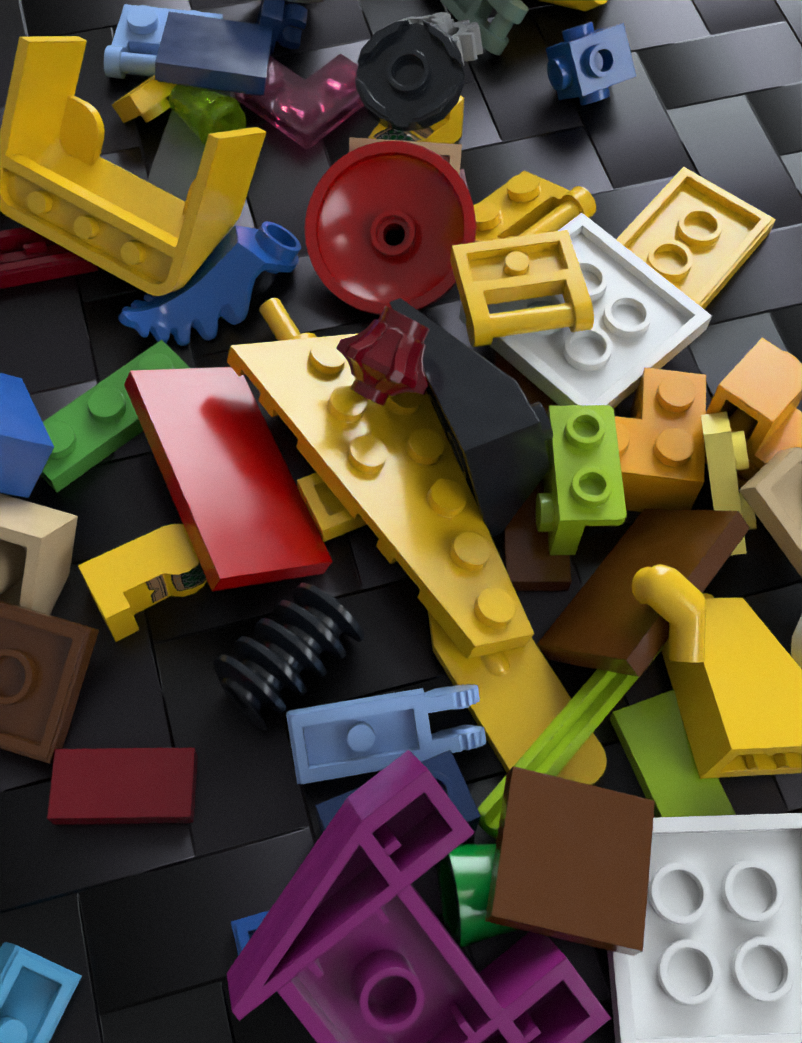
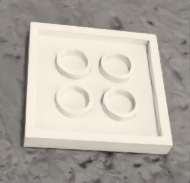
M581 213L558 231L568 230L593 305L594 324L592 330L571 332L569 327L497 337L493 338L490 346L559 406L610 405L614 409L638 388L644 368L661 369L707 329L712 315ZM560 294L490 304L487 307L489 314L565 302L563 295ZM461 304L459 319L466 325V317Z
M802 813L653 818L643 951L635 956L607 950L615 1043H802Z

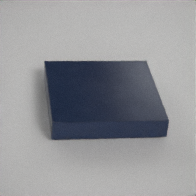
M169 11L155 60V80H158V82L243 94L264 95L273 27Z

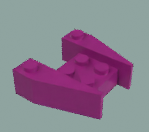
M407 750L346 798L227 972L231 1010L239 1021L277 991L317 1043H582L611 1019L567 957L546 935L528 932L478 973L414 888L412 883L475 832L430 771L410 750Z

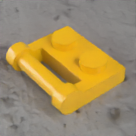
M524 170L512 177L506 184L481 202L473 205L477 226L475 242L558 231L581 213L588 218L593 216L596 212L595 200L591 193L583 187L576 186L568 190Z
M568 230L452 245L450 262L465 313L467 334L472 347L491 345L493 338L565 327H569L571 332L592 330L594 324L593 305ZM560 294L563 295L565 302L489 314L487 307L490 304Z

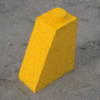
M702 593L706 601L705 661L689 663L668 660L669 638L661 651L672 688L675 690L679 711L700 779L802 773V669L744 598H714L711 594Z

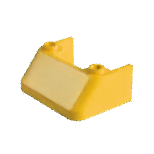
M79 36L19 37L0 129V211L14 221L150 295L162 296L181 289L238 221L266 131L258 127L208 134L197 176L190 185L186 201H183L100 157L105 137L102 118L91 104L74 96L87 40Z

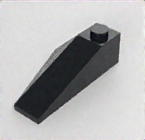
M399 298L389 302L391 309L431 329L423 343L426 345L423 367L429 384L426 392L476 501L483 521L491 537L497 536L504 531L550 469L545 441L553 438V431L546 411L540 402L530 405L517 381L403 299Z

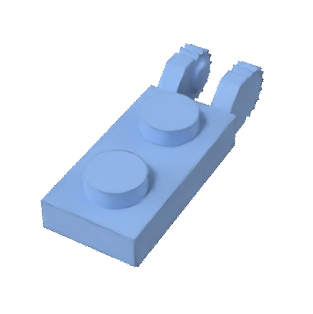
M454 685L435 688L424 692L423 688L287 711L286 717L297 784L381 771L407 750H410L422 762L448 750L455 753L483 746L486 744L484 727L460 725L431 734L428 713L450 709H464L480 702L478 685Z

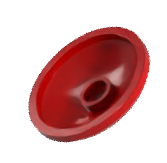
M381 141L364 145L347 153L337 160L322 176L313 191L307 208L305 240L309 258L317 275L324 285L346 304L366 313L381 315L385 306L391 308L389 302L401 298L419 311L436 303L456 285L450 262L452 245L475 242L476 215L473 201L463 179L444 158L432 150L414 143ZM393 228H401L405 231L404 240L396 246L388 245L386 243L388 231Z

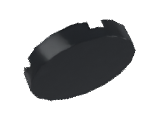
M409 20L394 22L375 32L363 46L357 60L359 66L356 72L357 78L355 76L356 90L368 114L384 127L402 132L423 130L443 120L458 103L464 86L463 61L458 47L451 35L438 25L423 21V25L418 23L409 24Z

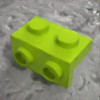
M610 405L549 406L547 416L553 431V438L545 441L550 469L543 477L544 493H538L536 497V525L538 532H548L550 555H575L585 526H619L624 523L627 513L614 409Z

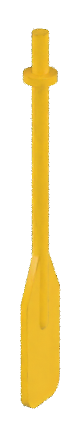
M271 298L261 305L259 311L278 341L317 337L313 333L301 334L278 298ZM428 611L433 653L453 685H478L480 702L472 704L467 708L477 725L484 727L486 740L508 773L568 704L571 697L533 638L524 647L467 659ZM594 733L590 735L556 777L593 785L600 779L605 771L607 759L604 748Z

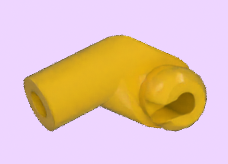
M662 564L641 568L633 577L632 593L637 601L641 604H648L669 622L668 660L689 663L704 662L706 601L703 594L675 568Z

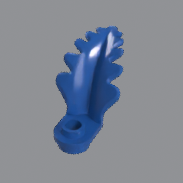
M263 222L259 229L235 225L184 287L162 296H153L146 293L144 295V300L146 301L134 300L131 303V307L126 306L122 309L118 320L122 325L135 329L142 337H148L150 331L157 342L163 340L167 343L172 333L177 344L181 346L190 343L192 327L198 331L203 339H214L217 336L218 319L220 317H223L233 325L241 323L247 317L255 279L261 272L265 270L273 274L279 272L288 273L296 268L299 263L297 254L301 250V244L290 231L273 222Z

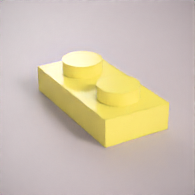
M727 411L701 415L714 510L739 511L750 527L749 530L757 529L755 512L739 492L736 471L749 469L744 430L731 432ZM745 536L731 555L747 553Z

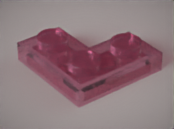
M341 53L306 80L270 56L264 95L258 96L235 92V99L307 150L364 106L356 90L355 82L359 65Z

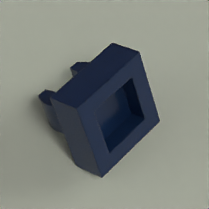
M261 0L256 24L273 27L269 59L272 58L276 40L285 48L299 49L302 30L290 26L305 29L308 10L298 4L284 6L285 0Z

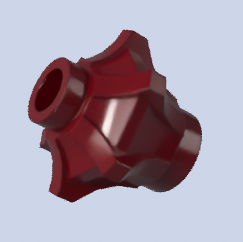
M385 306L379 319H374L365 330L355 336L340 339L336 349L346 358L351 374L355 377L350 389L382 406L385 405L389 395L392 397L403 393L425 395L429 384L423 367V356L426 345L423 343L431 329Z

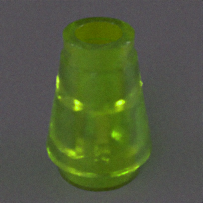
M179 84L171 91L169 97L171 109L177 113L204 145H206L208 134L246 128L245 114L241 110L238 101L233 97L206 88Z

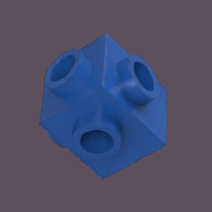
M588 22L562 31L564 42L546 48L549 60L547 63V75L550 84L557 91L559 100L578 97L580 105L597 102L611 96L609 86L636 77L624 23L594 31L593 22Z

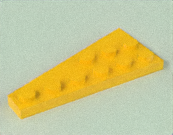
M357 334L231 345L227 363L239 377L246 374L260 392L258 401L271 417L279 415L298 439L296 448L354 520L362 517L379 538L376 547L390 564L397 561L418 586L420 591L417 598L463 655L469 659L526 646L534 635V631L488 528L483 521L476 501L427 392L425 395L419 393H403L395 397L389 395L385 405L382 406L351 390L350 388L355 377L351 374L348 361L336 347L340 339Z

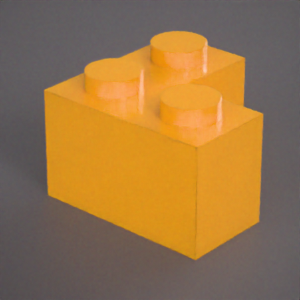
M763 337L718 385L706 411V414L727 411L731 432L744 430L749 469L736 471L738 487L740 488L779 451L793 447L802 448V412L797 409L802 399V363L795 356L782 351ZM705 450V463L707 464V457H706V450Z
M644 368L631 406L630 418L615 416L626 510L642 512L644 509L691 510L704 483L705 443L701 415L706 414V375Z

